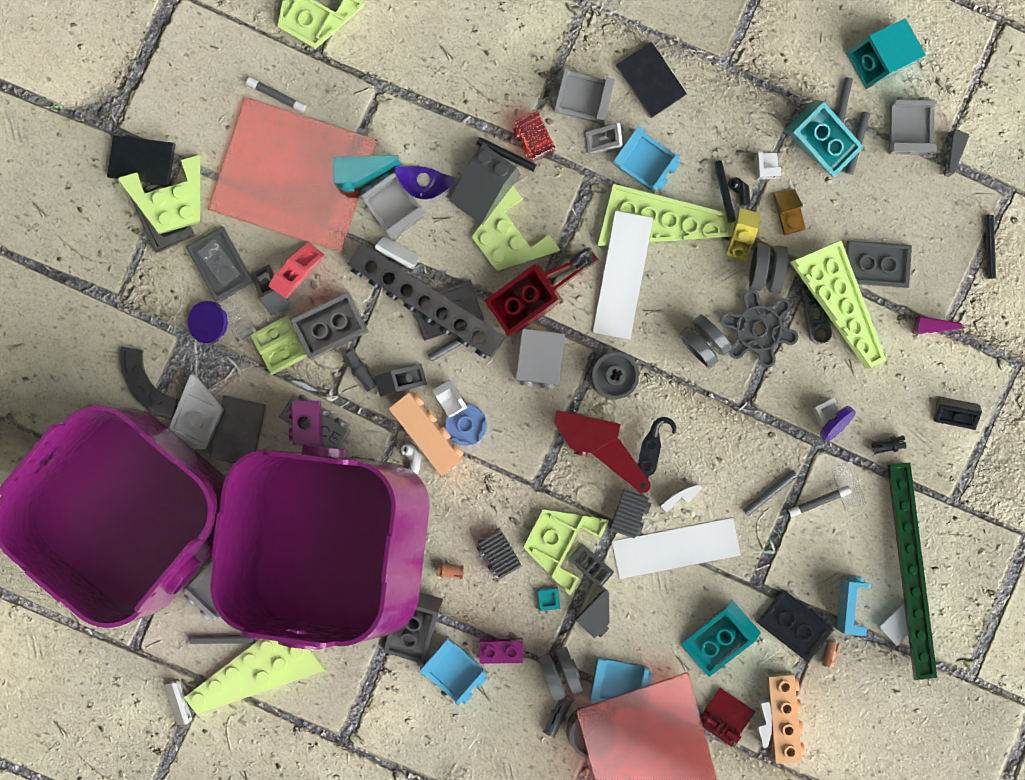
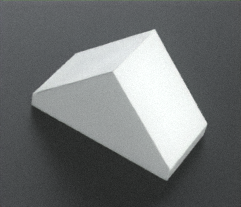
M620 123L586 132L588 153L621 150L623 144Z

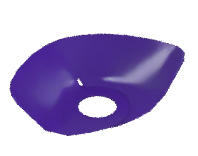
M395 167L396 176L403 188L411 196L418 199L435 198L445 192L455 181L454 176H449L426 167ZM426 173L430 176V183L427 186H420L418 184L417 177L419 174Z

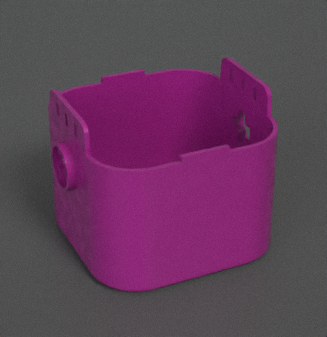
M107 406L82 408L71 414L63 422L54 423L0 486V548L13 562L25 571L27 576L84 622L102 628L122 626L154 614L169 605L212 554L216 516L220 510L225 476L160 420L148 412L138 409Z
M302 445V452L258 450L241 457L234 463L225 477L220 510L216 516L211 557L213 559L210 590L214 607L220 617L228 625L241 631L242 636L278 641V644L282 646L311 650L332 646H349L389 635L403 628L414 615L418 605L430 509L428 492L419 476L411 469L400 464L347 457L348 450L313 445Z

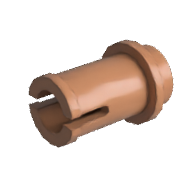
M442 562V564L438 563L437 576L441 577V579L443 577L463 579L464 566L448 565L445 562Z
M827 640L824 657L820 661H822V666L835 668V665H838L836 659L840 643Z

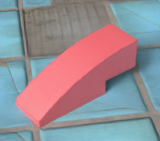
M307 242L274 274L268 286L286 299L311 273L325 254Z

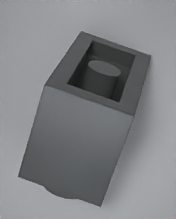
M270 265L250 274L258 295L270 315L290 306L287 298L285 299L268 286L274 276Z
M422 364L374 376L380 397L427 385Z
M606 588L575 618L594 639L597 636L602 637L609 629L607 627L610 623L609 592Z

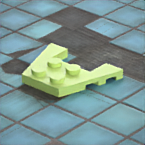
M283 0L277 27L316 49L361 10L364 3L360 0H343L338 10L334 12L315 0Z
M200 155L181 160L187 182L144 193L137 173L118 178L121 186L124 187L130 198L136 203L158 234L200 222Z
M514 186L511 187L483 225L478 227L472 236V239L496 272L560 251L550 235L533 247H530L505 212L522 200Z
M542 509L523 548L571 595L580 578L560 568L580 528L601 538L609 520Z

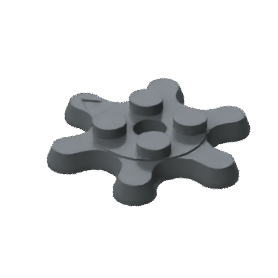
M748 290L743 296L746 305L744 312L741 314L726 312L721 317V324L726 328L734 329L737 333V340L731 345L732 349L729 351V354L732 358L739 359L747 351H755L759 355L760 363L763 367H772L776 361L773 352L774 347L778 343L793 345L798 341V333L793 329L785 328L782 324L783 316L790 310V302L787 299L781 298L772 306H764L760 302L758 292ZM756 323L764 325L765 331L762 335H757L754 332L753 326Z

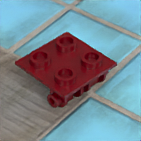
M720 687L696 723L732 747L734 743L737 744L740 741V734L756 711Z

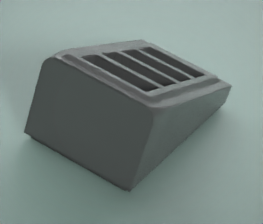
M957 129L949 132L944 176L949 177L955 173L970 137L969 134Z
M582 543L568 558L573 565L600 588L614 573L608 565ZM585 551L586 555L578 563L576 559ZM589 557L593 558L586 568L582 566ZM597 562L599 566L591 574L589 571ZM604 568L606 572L600 577V579L598 580L597 578H595L599 574V572Z

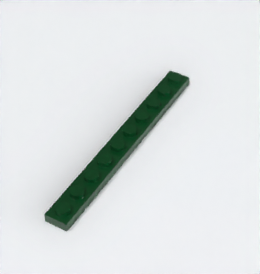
M911 462L889 464L887 468L913 679L937 678Z

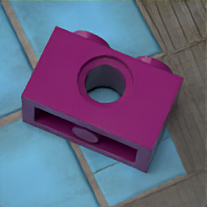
M292 401V406H289L288 409L289 419H292V427L289 428V441H293V445H322L321 401ZM306 416L310 420V426L307 429H302L299 421L302 417Z
M480 639V664L523 663V639Z

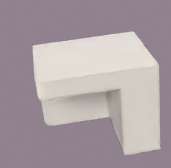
M758 151L755 154L757 180L778 179L781 176V167H778L777 153Z
M452 380L432 390L449 418L467 408Z
M829 398L811 407L820 427H824L829 420L838 416L836 415L838 410L834 404L836 402L835 398Z

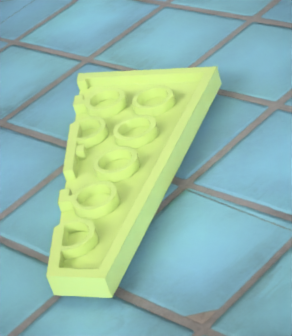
M613 184L597 247L609 246L615 211L652 217L653 222L649 243L732 237L736 221L728 223L726 213Z
M842 241L835 242L791 261L792 266L863 366L871 368L885 361L884 353Z
M260 639L184 698L194 712L200 714L325 671L326 668L311 649L291 648L279 645L278 641Z

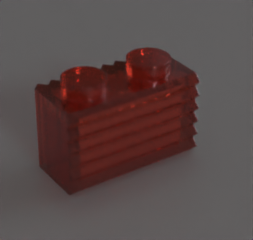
M538 111L514 121L515 128H512L517 140L521 139L524 144L522 151L526 159L531 158L532 162H535L556 152V148Z

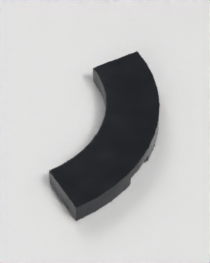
M121 347V370L131 394L150 412L172 420L177 409L178 399L163 394L151 383L144 368V350Z

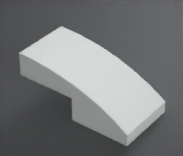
M696 484L683 488L669 496L659 506L667 513L681 498L686 503H689L703 487Z
M765 698L758 700L763 721L755 723L760 744L763 748L768 747L772 732L771 707L769 701Z

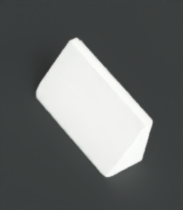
M382 237L375 246L378 252L411 270H414L420 259L418 254L387 237Z
M904 604L880 626L881 631L896 646L908 637Z
M180 680L165 684L164 687L176 724H188L192 721V716L187 701L184 698L185 695Z

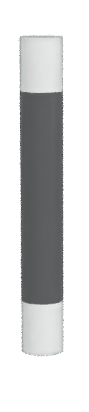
M251 77L246 81V85L302 113L306 109L305 104Z
M847 485L788 509L791 518L850 494V488Z

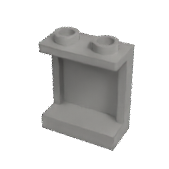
M565 68L564 73H559L557 85L560 86L559 94L554 93L552 106H555V113L604 124L615 79L607 77L605 80L569 71V68Z
M897 97V100L890 104V155H933L937 152V143H934V108L937 106V101H931L930 97H920L918 100H910V97Z
M388 172L380 178L381 182L376 186L372 184L365 188L361 198L393 240L423 219L426 213L414 197L403 188L396 173L391 174V172Z
M529 329L522 330L516 380L520 381V385L533 387V383H540L541 388L554 389V385L559 386L565 334Z
M213 561L183 590L187 601L192 605L196 603L202 609L200 611L201 614L208 620H216L220 616L214 607L210 590Z

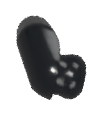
M738 177L731 178L728 181V187L739 195L740 206L750 205L749 185Z

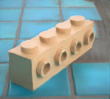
M409 392L389 409L442 477L465 459L462 456L464 452L458 444L454 445L449 439L451 437L449 432L444 427L441 428L438 425L436 415L424 407L423 404L425 402L418 393Z
M792 672L766 674L767 697L772 714L771 745L773 761L776 764L802 762L801 755H805L804 744L800 742L803 726L802 721H798L801 703L800 699L796 697V691H799V680L795 678Z

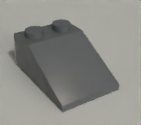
M483 144L470 160L449 201L483 225L521 174L517 167Z
M420 592L414 615L403 628L387 636L384 653L425 664L443 599Z

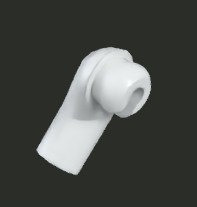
M411 443L404 444L401 447V452L410 461L409 469L418 474L422 455L415 445Z

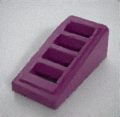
M921 316L915 318L913 334L959 330L963 324Z

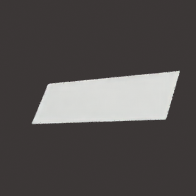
M615 211L593 333L631 339L653 222L652 217Z
M733 518L612 541L619 579L741 555Z

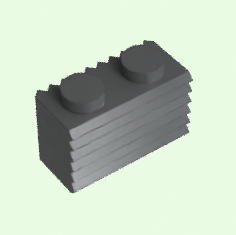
M623 489L610 530L635 538L636 534L640 535L644 523L641 522L643 514L647 515L651 503L648 502L649 498Z
M500 528L478 541L480 546L476 548L482 558L487 557L490 565L487 567L493 577L497 575L501 579L522 566Z

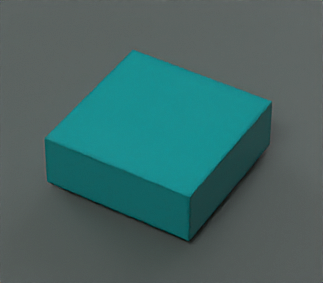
M558 587L537 589L539 611L561 609Z

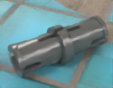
M354 349L343 356V359L353 371V376L358 378L367 392L377 386L375 379L368 371V366L363 364Z
M566 695L564 699L558 701L555 709L550 712L551 717L542 731L543 733L552 738L556 737L555 735L562 722H565L567 719L565 716L574 701L573 698Z

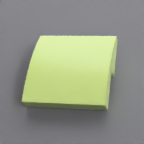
M288 315L251 334L254 344L271 375L308 357Z

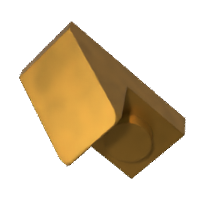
M792 189L774 194L783 234L788 235L806 230L801 212L803 204L796 190Z

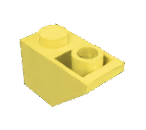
M742 208L739 209L726 256L747 261L759 229L761 213Z

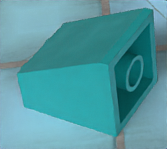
M906 18L869 35L846 52L866 89L913 65L926 56Z

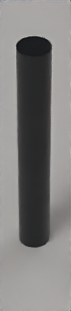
M479 137L476 143L480 147L485 144L501 157L534 172L537 164Z
M719 160L714 162L727 222L731 223L736 221L723 162Z
M985 215L987 279H996L994 215Z

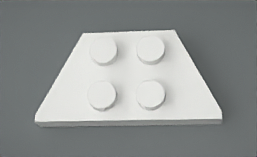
M191 374L169 429L191 448L207 449L224 409L194 374Z

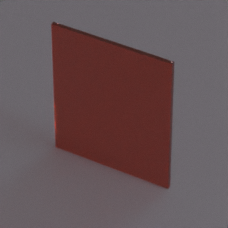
M245 97L208 210L341 253L362 187L354 189V192L344 193L335 186L333 157L373 156L378 140Z
M688 672L575 710L594 780H717Z

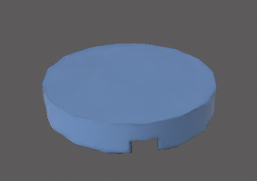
M466 404V409L450 418L448 416L445 418L444 427L451 435V441L458 445L469 446L476 444L483 438L486 432L487 421L485 415L478 407L472 404Z

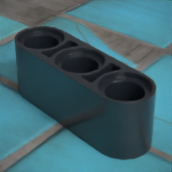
M804 285L801 288L800 297L809 337L815 344L826 343L832 337L829 316L815 297L810 298L807 296L806 290L808 287ZM813 308L820 310L821 316L819 319L812 317L811 310ZM818 328L823 329L825 332L823 340L816 337Z

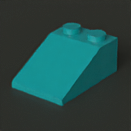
M814 100L785 129L797 145L832 177H835L864 148L830 107L820 100Z
M398 155L333 157L334 184L338 189H341V192H354V189H360L386 173L395 170L396 166H401L400 158Z
M732 600L681 643V646L706 675L710 677L757 640L761 631Z

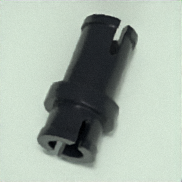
M893 435L889 439L871 441L874 455L906 449L904 435L899 437Z

